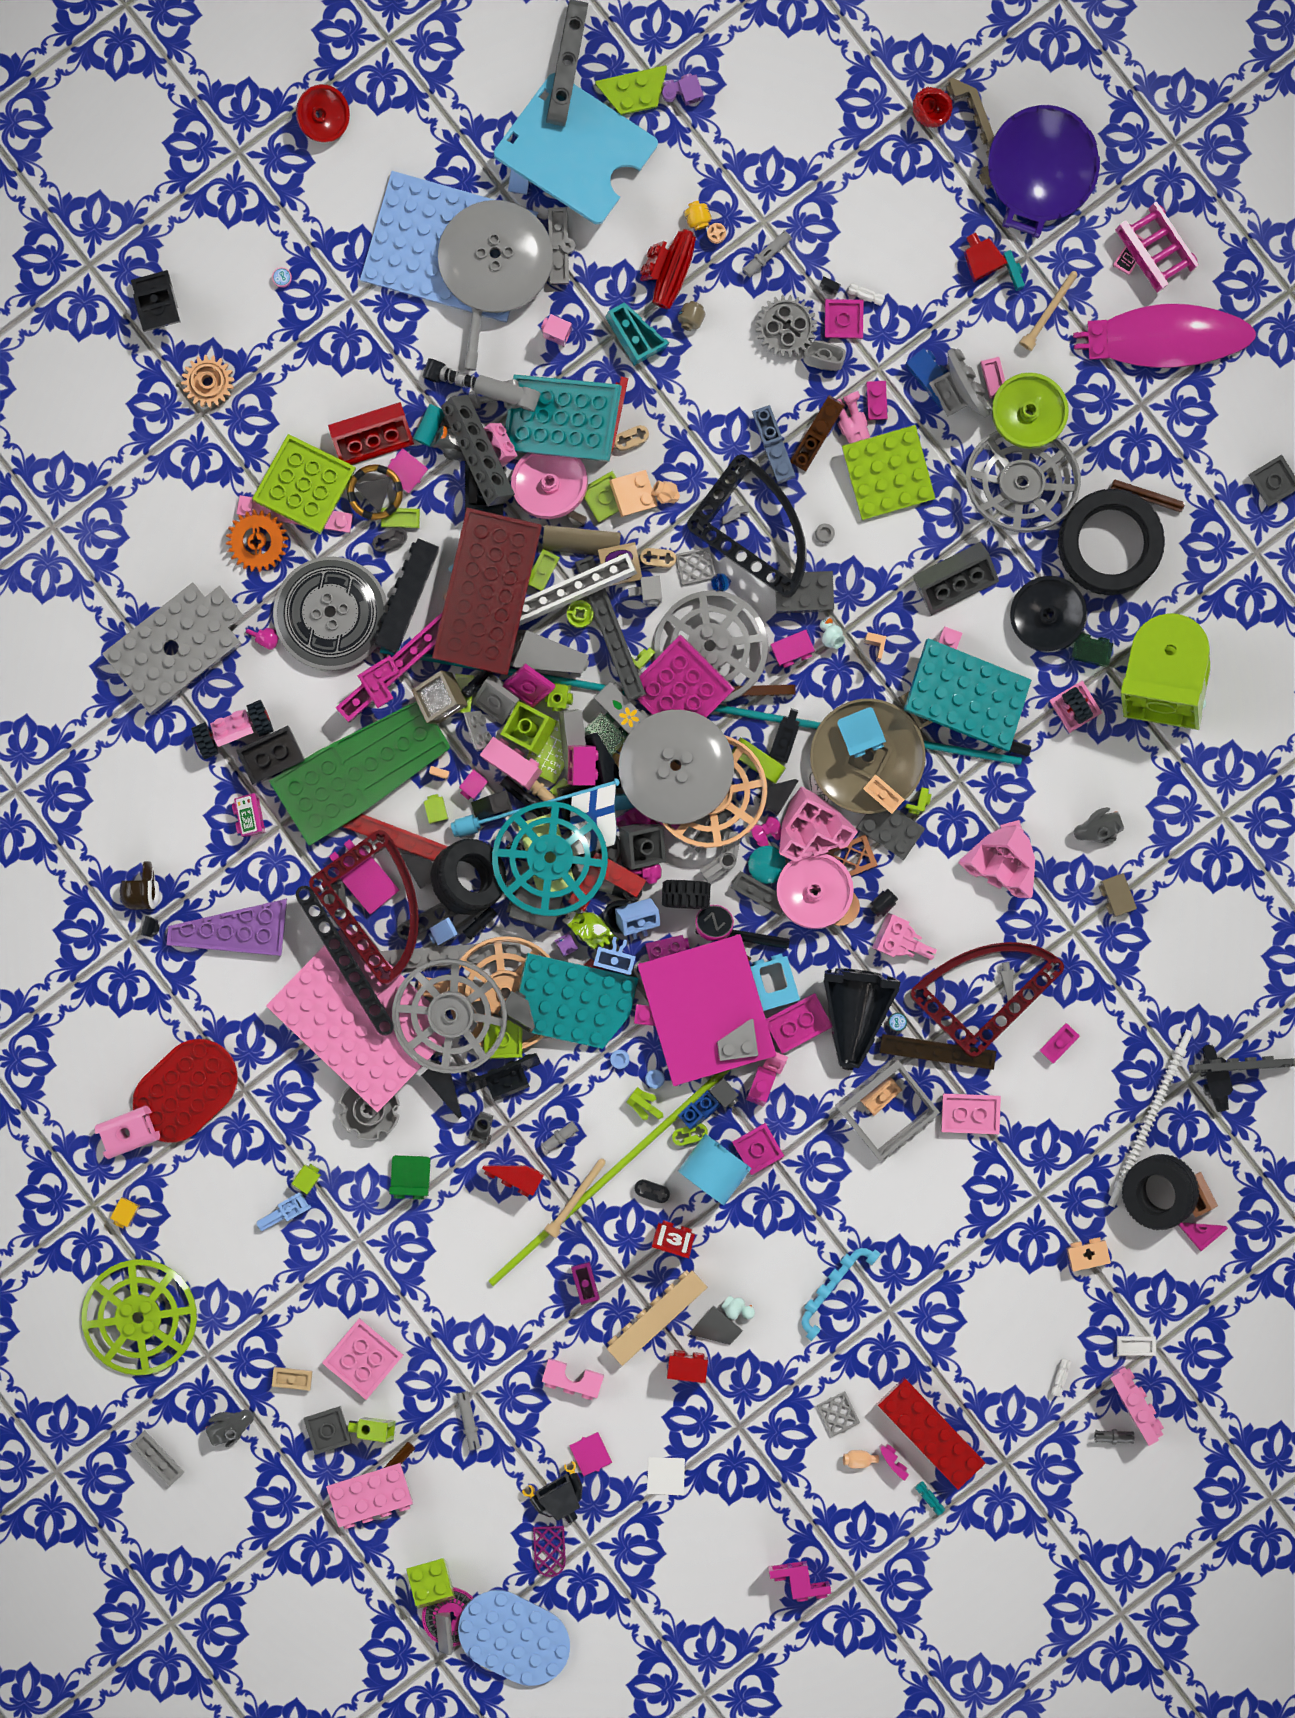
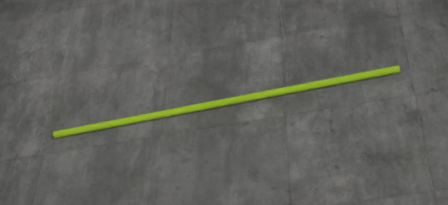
M730 1070L712 1076L589 1188L564 1222L679 1118L678 1115L691 1102L695 1103ZM543 1230L488 1280L491 1285L497 1284L550 1234Z

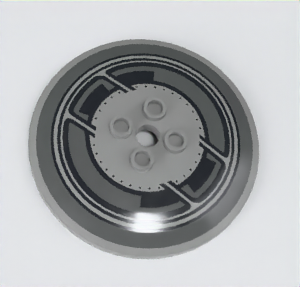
M320 557L303 563L285 578L276 594L273 619L282 645L295 659L315 669L335 671L357 665L375 651L377 647L375 646L376 641H373L376 631L381 630L383 624L380 621L383 613H388V605L380 583L365 567L342 557ZM328 607H333L336 610L333 617L325 615V610Z

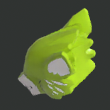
M573 911L568 913L562 920L573 930L575 935L579 936L582 942L585 941L594 950L598 945L603 948L604 944H612L613 937H617L610 931L603 920L592 912L578 914Z

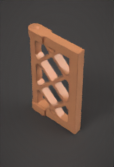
M865 834L853 839L845 847L848 848L845 859L834 855L836 851L841 850L839 847L830 849L825 853L842 860L843 865L847 862L856 866L854 870L849 871L851 876L878 866ZM861 841L864 845L862 852L851 848L852 845ZM850 850L861 854L857 864L846 860ZM862 856H867L870 863L859 866Z

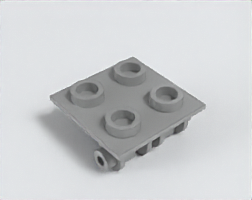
M481 711L463 713L474 749L477 752L484 750L492 739L486 727L485 716Z

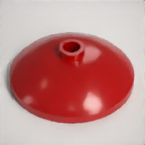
M319 84L308 88L302 93L297 103L296 117L299 127L307 137L317 142H331L338 139L347 129L350 111L345 97L339 90L330 85Z

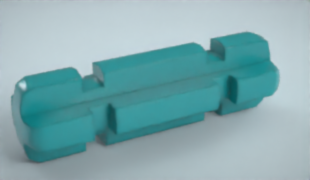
M923 1481L915 1486V1489L919 1494H922L923 1499L931 1508L933 1507V1511L938 1516L945 1511L944 1506L938 1503L939 1500L930 1489H927Z

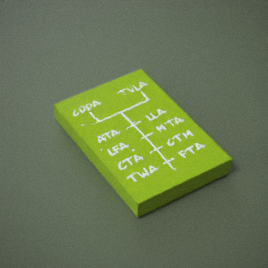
M555 720L557 724L540 755L538 756L529 751L526 757L528 761L532 758L539 763L538 767L542 771L540 777L553 784H556L564 769L560 723Z

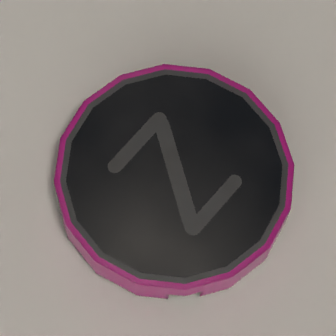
M710 905L709 908L701 909L698 912L695 922L696 930L706 940L719 941L730 935L734 920L732 914L726 908L719 905Z

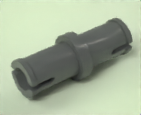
M1112 1429V1431L1095 1430L1094 1438L1096 1439L1094 1441L1095 1443L1108 1442L1112 1443V1445L1117 1443L1134 1444L1135 1436H1133L1134 1431H1117V1429Z

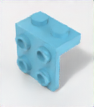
M868 707L838 720L837 723L850 756L854 755L857 758L865 755V750L872 748L875 751L884 747L883 743L886 742V739L873 708Z

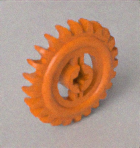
M255 509L252 515L245 511V518L239 514L240 522L233 520L232 522L235 527L229 526L228 529L232 533L226 534V537L231 538L230 541L226 542V545H232L227 552H234L231 559L238 558L237 565L243 562V569L250 565L251 572L254 571L255 567H257L258 572H261L262 566L268 571L269 564L276 567L275 560L282 561L279 554L286 555L282 548L288 547L287 544L283 543V541L289 539L283 536L287 530L280 529L283 522L277 524L278 517L276 516L271 519V512L264 516V510H261L259 515ZM260 527L265 529L271 538V546L263 554L262 547L266 544V537L260 532ZM250 528L253 529V534L248 537L247 544L252 550H255V554L249 552L243 542L244 535ZM256 536L258 540H261L258 546L252 542Z

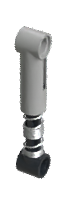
M430 358L427 360L422 375L423 378L432 382L449 381L450 384L455 383L460 387H470L477 394L517 405L532 412H535L541 394L528 387H519L483 375L476 378L474 375L470 376L463 371L459 372L458 370L456 372L452 368L446 367V364Z

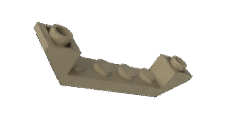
M954 78L948 79L946 90L948 95L953 97L954 101L966 96L969 97L967 98L969 108L974 110L975 116H973L975 125L977 127L980 126L982 132L980 134L981 141L990 150L994 134L977 89ZM988 166L982 167L979 179L981 184L985 185L986 189H989L992 184Z

